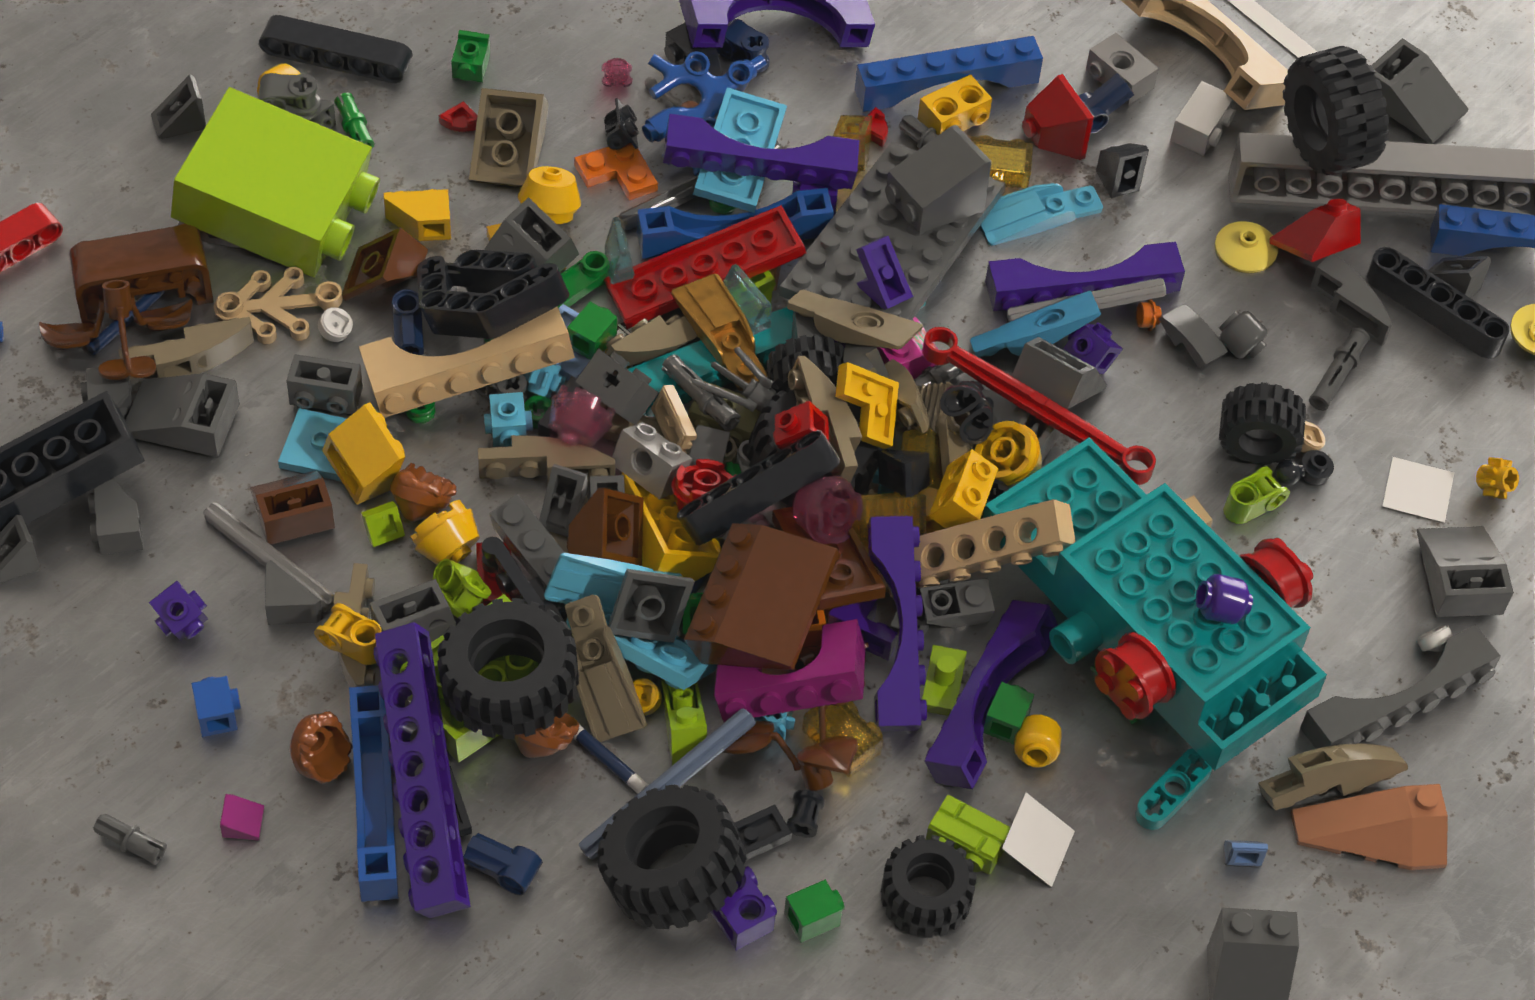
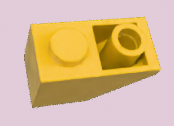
M448 189L383 193L385 218L396 226L401 227L418 241L451 239Z

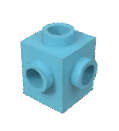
M523 392L489 394L490 413L484 414L485 434H492L493 447H512L511 435H527L526 431L533 430L531 410L525 411Z

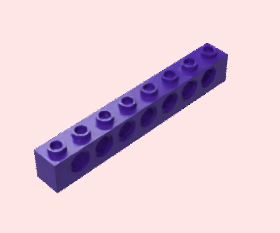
M412 622L376 633L377 647L374 648V658L380 667L381 680L378 687L380 695L385 701L386 708L383 722L390 736L391 743L388 757L391 766L394 768L396 778L393 792L399 803L401 813L398 827L404 838L406 848L403 862L406 871L410 875L411 882L408 897L415 912L428 918H434L470 908L471 905L429 631ZM408 661L406 669L400 673L402 665ZM413 695L411 703L405 707L406 700ZM418 729L416 737L410 741L412 732ZM423 763L421 772L415 776L416 768ZM428 797L426 807L420 811L422 801ZM433 832L432 841L425 846L427 836ZM438 867V875L431 882V873Z

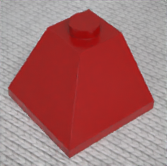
M1061 74L1056 76L1026 106L1022 128L1024 134L1032 139L1037 148L1082 160L1086 157L1094 117L1065 76Z
M1344 199L1329 200L1328 204L1314 208L1270 237V244L1310 262L1361 244L1360 208L1347 203Z

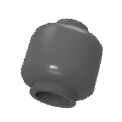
M1238 310L1235 311L1219 327L1222 331L1219 339L1237 358H1244L1248 354L1254 358L1267 346L1263 341L1267 336L1266 327L1249 311L1242 313Z

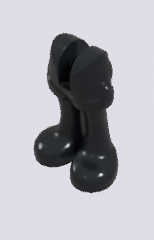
M961 381L958 385L947 388L940 399V408L948 416L955 417L967 412L970 413L962 422L959 433L964 442L975 445L984 442L990 436L994 425V401L990 396L985 397L982 390L984 387L978 381Z

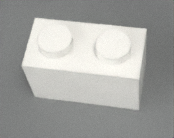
M1201 81L1176 118L1170 141L1204 156L1210 145L1215 147L1219 142L1223 132L1222 127H1228L1231 124L1236 110L1232 109L1234 100L1223 90Z

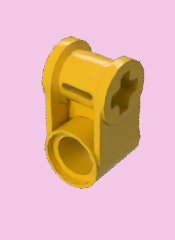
M336 603L331 608L332 614L324 625H319L314 630L315 637L328 649L338 651L361 664H375L374 648L377 647L375 634L382 632L380 625L375 620H371L353 611L348 606Z

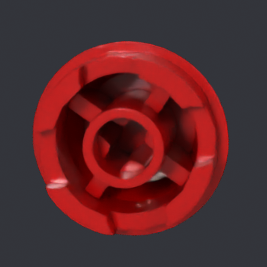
M696 459V465L687 466L686 468L681 465L671 484L678 512L691 501L736 476V474L731 476V474L724 470L723 463L710 459Z

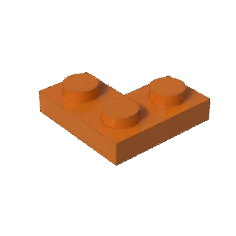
M631 143L619 150L605 147L574 157V166L587 188L617 179L629 201L658 191L657 180L639 149H635Z

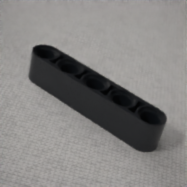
M273 15L269 18L258 43L260 48L271 56L388 83H400L403 80L413 57L412 50L407 45L397 41L283 15Z
M1382 247L1375 251L1367 272V280L1373 287L1477 355L1491 359L1500 354L1509 334V326L1506 321L1397 250L1390 247Z
M821 430L813 431L691 501L680 509L677 513V518L696 545L705 544L730 530L732 523L740 524L829 473L840 463V458Z

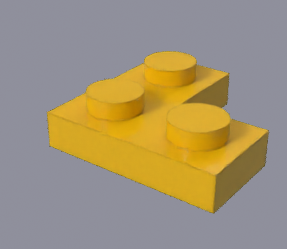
M846 362L838 367L835 397L861 407L859 424L862 435L861 441L882 449L893 447L899 382Z

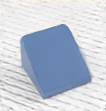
M1225 840V864L1262 866L1268 851V844L1258 841Z

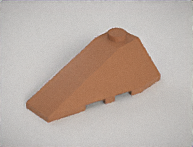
M1440 784L1401 786L1291 810L1297 845L1341 854L1342 852L1365 856L1364 860L1377 862L1378 859L1397 863L1398 868L1407 870L1446 868L1448 815Z

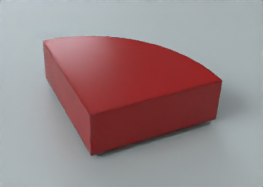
M464 101L438 115L439 123L447 129L458 132L476 130L478 115Z
M875 107L858 124L857 133L881 147L884 146L888 137V125L883 112Z

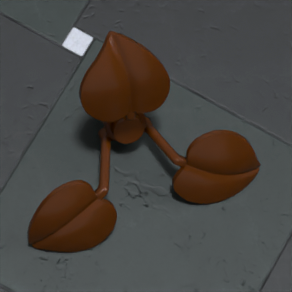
M111 280L102 285L104 300H99L100 308L96 324L68 323L52 325L39 322L41 337L48 345L62 349L75 348L89 344L91 338L99 337L106 312L109 314L110 319L118 320L123 359L103 362L98 367L99 375L109 380H122L129 377L144 378L155 373L156 363L148 356L129 357L124 319L129 317V312L132 311L134 321L138 325H147L152 330L178 328L190 321L193 302L190 299L175 305L139 313L135 304V297L130 294L129 282L125 280Z
M848 702L837 703V704H831V705H833V706H840V705H844V704H846V703H848ZM829 705L819 706L820 743H815L801 749L797 753V758L780 734L773 732L775 729L774 724L767 721H756L750 730L726 748L723 753H752L766 747L771 740L776 741L792 762L794 771L801 770L806 789L817 791L825 789L833 783L831 771L849 774L852 760L858 750V743L855 738L850 736H834L826 739V709Z

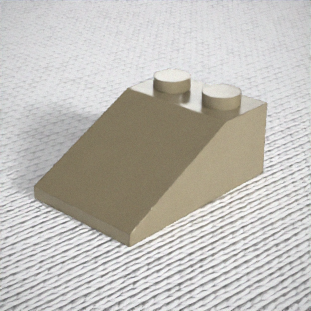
M481 88L469 181L523 186L529 172L537 168L545 136L549 104L544 94Z

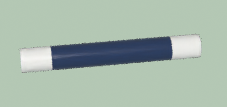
M579 724V730L573 737L578 743L637 794L649 785Z

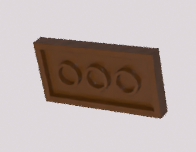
M837 498L772 511V522L777 530L837 548L839 551L818 610L885 598L886 586Z

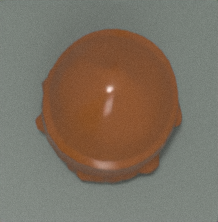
M410 463L405 469L398 472L390 486V491L403 517L411 522L426 519L433 513L438 514L442 509L447 508L452 496L457 493V486L449 479L426 472L423 466H419L416 469L414 463Z
M330 711L305 716L296 726L289 746L290 756L296 770L304 777L321 784L336 779L338 775L348 769V764L351 762L348 755L353 748L348 735L342 728V723Z
M565 713L560 719L555 717L554 724L543 730L540 727L535 730L536 734L527 737L524 734L515 735L514 740L520 752L527 758L551 756L569 746L579 730V722L570 714Z

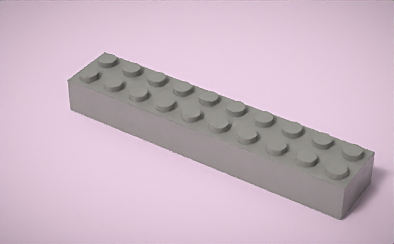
M1239 133L1228 173L1230 202L1320 207L1328 204L1329 200L1344 199L1347 203L1359 207L1360 210L1436 214L1438 205L1443 204L1535 215V150L1385 141L1386 147L1374 163L1335 175H1325L1309 167V162L1303 160L1300 156L1299 148H1296L1293 143V136Z

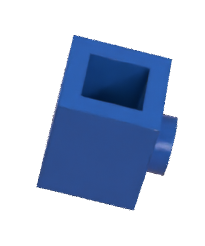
M227 676L207 677L201 681L191 683L202 737L238 730L234 710L241 709L237 688L230 689Z

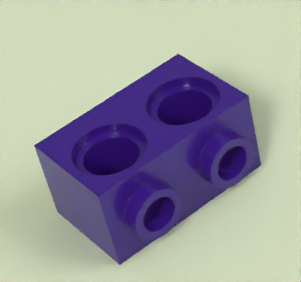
M749 866L745 867L742 880L736 881L738 889L733 896H727L724 900L725 905L720 910L710 912L735 951L774 931L775 916L777 915L774 902L768 895H762L757 887V878ZM745 913H752L756 915L757 918L754 920L744 919L741 915Z

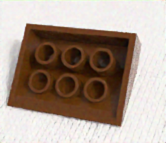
M732 523L684 641L702 664L794 670L838 558V549L764 525Z

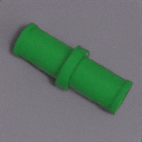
M351 93L340 94L344 103L337 96L334 104L342 117L341 125L343 130L349 133L350 138L364 144L367 143L373 149L375 143L366 127V117L363 113L359 112L354 96Z

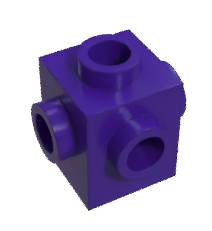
M1098 322L1095 325L1086 324L1069 334V341L1063 347L1069 354L1095 367L1099 374L1103 375L1123 350L1122 347L1110 338L1112 332Z
M175 581L149 602L160 616L155 620L156 624L167 637L174 634L180 641L185 637L191 639L205 627L203 623L208 620V617L202 611L207 607L205 602L195 590L188 593L178 581Z

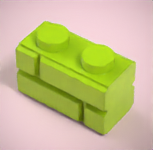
M948 794L931 820L925 840H931L932 835L940 836L939 841L945 843L947 839L955 842L954 848L956 850L962 847L967 852L965 860H972L974 864L973 872L983 871L989 875L1004 852L1002 847L1011 827Z

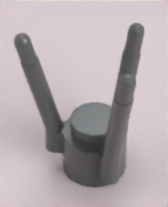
M740 347L734 348L735 353L759 381L752 378L749 383H746L717 362H712L711 367L742 388L743 392L741 395L745 398L698 379L692 380L693 385L740 404L751 412L755 409L761 412L766 402L770 401L777 392L771 387L774 381L766 377Z

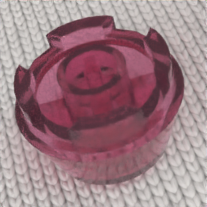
M561 385L557 394L551 397L548 426L559 435L558 438L567 444L572 446L582 444L592 447L613 427L611 421L616 411L610 407L606 411L600 406L602 399L590 392L576 387L574 392L571 393L567 391L568 387Z
M841 476L818 478L799 489L793 502V516L796 523L810 537L821 544H838L849 539L850 536L847 533L855 520H861L863 511L861 494L855 492L851 483Z

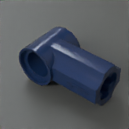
M1118 73L1093 93L1085 92L1079 95L1094 117L1090 134L1103 129L1109 121V115L1135 95Z
M409 289L400 290L392 298L394 343L406 352L423 355V318L418 302V293Z
M480 833L471 838L463 856L464 864L496 878L501 887L515 895L525 894L543 863L542 859L534 851L526 847L515 846L512 849Z

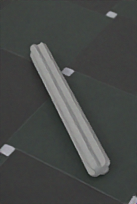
M1162 278L1091 292L1100 310L1164 297L1166 295V286ZM1076 295L1010 307L1007 309L1008 322Z
M213 502L204 510L203 513L206 521L259 563L266 567V563L272 560L319 598L322 612L327 613L334 606V594L218 503Z

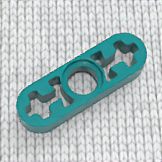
M1193 748L1188 749L1140 798L1135 811V817L1142 827L1149 830H1157L1163 827L1209 779L1212 768ZM1191 763H1202V768H1196L1189 778L1187 773ZM1177 782L1183 786L1184 793L1172 795L1166 790L1165 784ZM1160 799L1163 803L1158 814L1148 815L1146 813L1147 809H1153Z

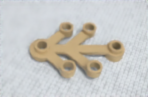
M298 267L286 269L284 276L271 288L270 274L267 271L258 270L252 274L251 280L237 293L230 291L219 295L214 304V313L220 321L250 317L252 331L256 332L258 341L262 344H271L277 338L275 325L271 322H262L251 314L262 312L288 328L290 336L294 340L303 341L310 335L308 321L296 318L285 311V309L320 306L326 311L329 308H338L343 301L342 289L339 284L327 281L318 285L315 293L283 296L290 289H298L303 286V271ZM293 276L299 277V278L294 279V280L289 279V278H291V277H293ZM259 280H266V281L263 282V283H258V282H257V281H259ZM268 291L260 299L250 300L256 292L263 293ZM297 328H304L302 331H295ZM265 331L271 332L267 335L262 334Z

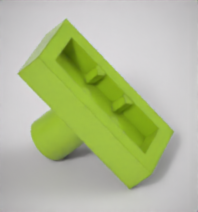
M932 645L922 700L927 702V712L949 716L960 692L967 651Z

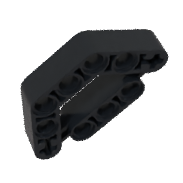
M469 250L460 254L454 263L445 262L442 256H432L423 260L417 267L419 306L432 333L436 335L483 339L497 338L563 304L570 295L558 266L554 263L537 266L533 255L530 253ZM457 286L465 287L467 292L457 291Z

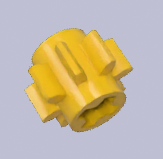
M1489 457L1488 464L1479 467L1476 474V482L1481 489H1484L1483 496L1507 499V492H1512L1516 489L1519 482V474L1516 468L1511 467V460Z

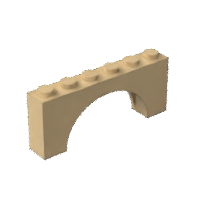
M1121 0L1139 17L1153 18L1175 26L1209 48L1225 64L1232 76L1224 92L1244 110L1285 105V100L1283 99L1285 85L1283 83L1285 76L1288 74L1287 69L1208 0Z
M558 307L477 348L452 355L421 356L412 354L399 348L392 341L391 337L359 346L379 411L384 418L575 358L569 333Z

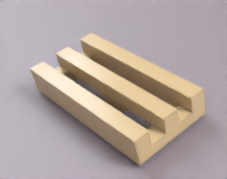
M664 385L651 409L665 439L679 445L682 451L687 454L686 449H690L692 446L690 440H695L697 434L675 386Z

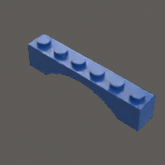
M1028 36L858 64L854 90L862 112L872 111L875 107L878 109L894 107L902 100L919 91L935 85L957 81L970 74L976 80L992 81L1009 88L1039 83L1043 56L1035 37Z
M828 188L796 191L776 203L755 210L754 213L745 212L734 215L710 216L681 211L671 206L638 209L637 236L642 259L657 257L782 205L801 240L816 239L833 218L834 214Z
M1439 204L1430 227L1431 252L1464 256L1491 248H1535V215Z
M378 685L349 687L356 794L358 879L361 902L399 899L392 772L388 757L390 736L383 722V717L386 714L385 701L380 695Z

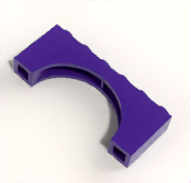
M679 0L692 47H723L727 27L732 20L743 14L761 10L786 11L807 17L826 28L835 37L840 47H869L875 28V21L867 0Z

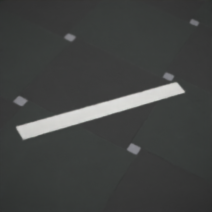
M1228 0L1296 57L1299 58L1317 52L1254 0Z

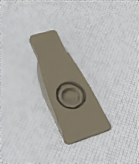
M800 290L788 300L787 304L788 309L798 312L801 316L813 317L815 326L821 334L841 343L901 349L923 328L921 323L855 303L828 298L807 290Z
M590 595L567 603L565 610L577 652L579 670L577 690L592 736L601 743L645 728L647 722L630 672L614 634L607 625L599 596Z

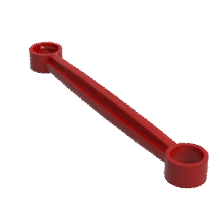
M934 327L927 331L922 354L928 362L935 365L951 363L990 390L1078 443L1090 437L1137 485L1145 484L1151 479L1156 465V458L1148 448L1138 445L1126 448L1043 394L957 346L958 338L952 330L945 327ZM942 342L947 344L950 349L938 350L933 348L930 343ZM1131 460L1140 461L1148 469L1136 470L1130 467L1127 462Z

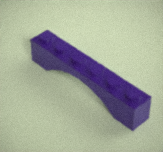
M669 114L665 133L663 163L672 164L676 167L701 168L710 172L723 171L736 173L740 176L752 175L776 181H795L804 185L817 184L831 186L834 189H852L858 171L859 140L826 136L814 143L801 147L787 149L760 148L725 136L711 127L702 118Z
M1175 241L1144 245L1137 253L1121 263L1108 268L1087 272L1052 270L1034 265L1021 258L988 261L985 283L994 312L1007 311L1010 307L1081 294L1086 291H1096L1157 278L1164 280L1166 294L1181 290L1185 269Z
M913 516L870 517L867 524L868 555L890 588L897 608L899 622L898 648L893 666L887 679L874 696L875 732L918 731L922 725L921 721L927 720L926 700H920V686H925L926 672L925 665H919L918 651L924 650L923 630H917V616H922L923 603L922 596L916 595L915 582L921 581V563L914 560V547H919L920 543L919 527L913 526Z
M1012 600L1007 611L1002 615L995 633L987 642L984 653L973 668L963 691L958 695L956 704L948 718L943 722L941 731L934 744L927 751L924 762L936 783L973 790L987 764L983 744L984 724L986 715L1001 682L1008 683L1025 666L1044 655L1051 644L1049 632L1058 626V623L1049 604Z

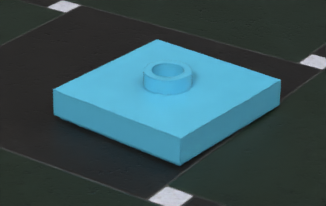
M299 408L278 460L279 468L303 474L317 470L323 478L342 482L322 452L328 434L347 418Z

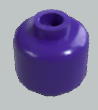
M1213 574L1206 581L1203 580L1198 586L1195 602L1205 619L1226 624H1236L1244 615H1248L1251 611L1253 597L1249 594L1248 586L1244 580Z

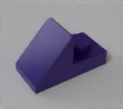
M889 236L881 237L856 249L867 276L866 279L857 282V285L884 310L889 309L913 297Z
M878 599L831 609L827 624L857 619L863 641L869 644L865 651L887 661L890 660L895 651L898 632L893 631L884 623L873 621L876 615Z

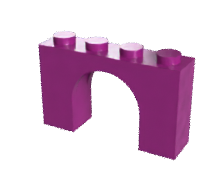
M854 619L823 625L820 653L809 665L792 673L769 675L762 673V668L717 665L714 696L723 723L743 708L749 711L755 718L863 699L865 644L858 620Z

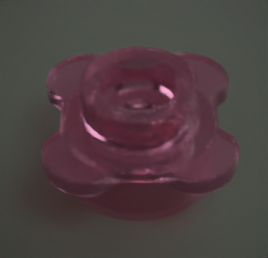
M613 58L602 65V71L604 72L602 84L604 86L628 87L632 84L633 79L630 77L632 65L626 60Z

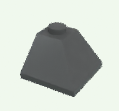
M626 569L608 627L611 628L614 635L674 643L694 584L693 578Z

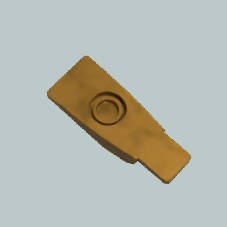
M718 274L709 275L672 290L671 295L686 319L722 367L724 366L746 383H749L752 378L759 381L735 353L734 348L740 347L767 377L766 371L755 354V340L746 316ZM734 383L738 391H743L742 388Z

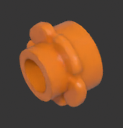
M1150 299L1147 302L1138 303L1136 321L1139 328H1148V331H1152L1155 325L1160 324L1159 318L1162 316L1161 307Z

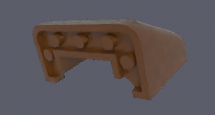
M180 224L150 231L81 241L70 249L69 257L73 284L82 323H96L100 308L99 300H104L102 285L111 280L128 281L131 296L177 288L179 298L186 297L185 293L196 298L197 305L214 303L200 232L194 226Z

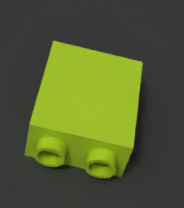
M229 87L174 179L171 218L194 226L201 231L289 268L298 267L303 271V274L315 278L326 256L340 261L345 255L355 229V225L346 222L352 208L366 214L373 203L380 184V178L367 173L372 147Z

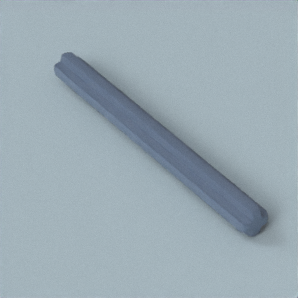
M740 709L637 794V798L639 799L647 795L646 791L657 788L658 791L663 790L665 785L675 784L680 788L750 730L756 723L754 717L746 709ZM628 803L620 809L624 810L629 806ZM614 814L579 843L580 849L588 858L594 859L598 856L600 840H604L602 834L607 824L614 822Z

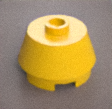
M543 166L532 169L518 193V200L521 204L529 197L556 224L572 221L573 214L581 206L575 176L571 172L558 167Z
M1014 421L996 423L993 425L994 430H992L990 436L984 442L976 444L975 452L998 468L995 479L1003 481L1009 488H1012L1041 469L1042 456L1038 437L1026 425L1018 424Z
M461 500L449 503L448 506L451 508L449 512L444 510L439 514L433 513L414 529L416 533L410 536L416 545L415 550L436 565L444 559H450L457 563L462 561L472 552L470 548L480 539L472 509H467Z

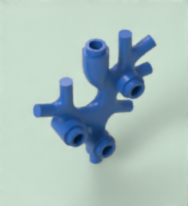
M691 52L681 65L669 63L654 53L648 64L660 71L664 78L649 89L652 98L656 100L678 85L689 84L699 91L701 101L694 108L677 106L658 112L646 120L645 125L642 126L644 136L651 143L663 140L669 114L699 117L714 128L717 120L715 117L719 114L727 87L741 92L744 91L750 80L757 76V71L767 65L766 60L762 55H759L751 61L747 59L735 61L729 66L724 75L714 76L708 70L710 61L702 52ZM692 167L694 176H698L701 168Z

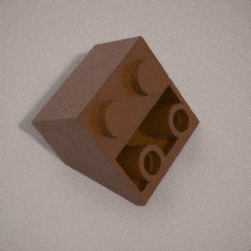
M317 470L250 487L266 542L270 545L335 528L332 503L324 479Z

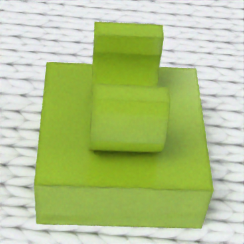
M394 501L361 512L369 543L373 547L405 536L398 507Z

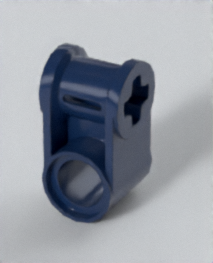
M740 19L731 21L727 27L723 47H716L718 54L733 62L744 61L745 59L751 61L757 56L762 55L767 65L758 70L757 73L767 70L770 59L766 54V50L769 48L768 37L764 33L748 26Z

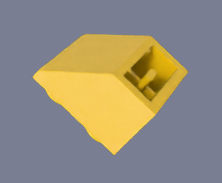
M371 402L364 404L331 431L322 449V452L356 505L390 491L391 483L400 471L406 457L402 444L393 438L387 429L385 418L381 413L376 412Z

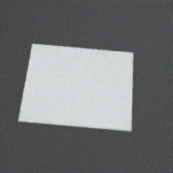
M1392 457L1382 507L1445 523L1454 472Z
M1025 793L1002 849L1052 887L1075 831L1028 793Z

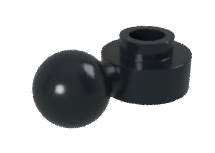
M1310 450L1303 455L1299 463L1293 460L1281 461L1275 468V478L1284 486H1293L1300 478L1312 485H1322L1327 482L1333 473L1334 464L1326 453L1319 450Z

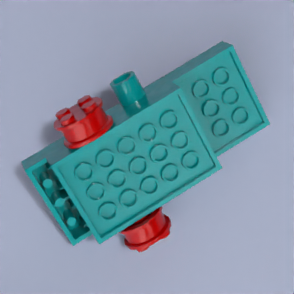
M1090 437L985 504L983 518L1052 499L1070 504L1076 542L1061 551L1058 556L1044 557L1042 554L1032 557L1033 561L1031 563L1017 565L1068 618L1049 632L1053 649L1069 664H1075L1095 649H1098L1100 652L1095 657V668L1098 674L1095 677V683L1098 689L1108 695L1120 708L1122 714L1129 720L1146 718L1153 711L1154 707L1214 771L1319 697L1327 674L1303 651L1311 627L1292 609L1304 607L1312 599L1313 588L1311 580L1313 579V572L1306 563L1300 561L1280 538L1263 539L1254 548L1252 554L1248 553L1238 556L1166 483L1146 494ZM1035 528L1032 531V541L1035 539L1037 535V528ZM1005 536L1002 538L1000 542L1001 549L1004 547L1006 542ZM1213 574L1242 579L1248 586L1249 594L1253 597L1252 608L1249 614L1244 615L1236 624L1207 620L1196 606L1198 586L1203 580L1206 581Z

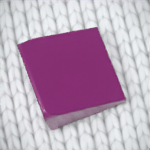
M225 794L220 821L222 838L259 840L264 805L235 795Z

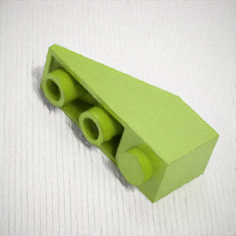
M660 678L668 747L673 766L707 737V724L698 682L682 690L670 687L665 683L664 679Z

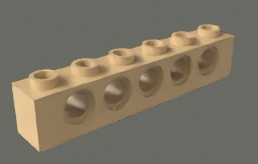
M1052 499L920 535L919 547H914V560L921 563V581L915 582L916 588L940 585V581L950 579V581L967 580L971 578L970 573L981 571V573L997 572L1002 569L1001 565L1012 563V565L1028 564L1033 561L1032 557L1042 554L1044 557L1058 556L1061 551L1076 542L1070 504ZM1035 528H1037V535L1035 539L1032 541V531ZM1005 536L1006 542L1004 547L1001 549L1000 542L1002 538ZM974 545L975 551L970 557V549ZM942 553H944V560L940 565L939 559ZM876 568L882 581L886 586V592L890 594V597H893L889 586L887 585L880 571Z

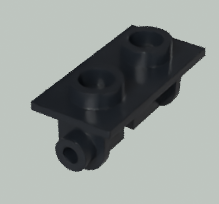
M616 98V108L607 113L604 118L607 145L613 150H619L631 143L637 149V135L639 134L638 128L635 125L637 117L628 104L623 106L620 100Z

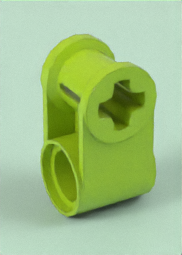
M1268 466L1260 468L1252 475L1232 485L1223 508L1224 515L1230 522L1235 524L1248 523L1250 520L1268 511L1275 510L1288 499L1290 491L1286 487L1279 485L1272 477L1273 471Z
M444 559L437 564L434 570L433 579H436L452 614L456 617L461 616L464 612L470 614L474 606L479 605L483 598L487 599L491 594V590L483 582L478 571L450 559Z

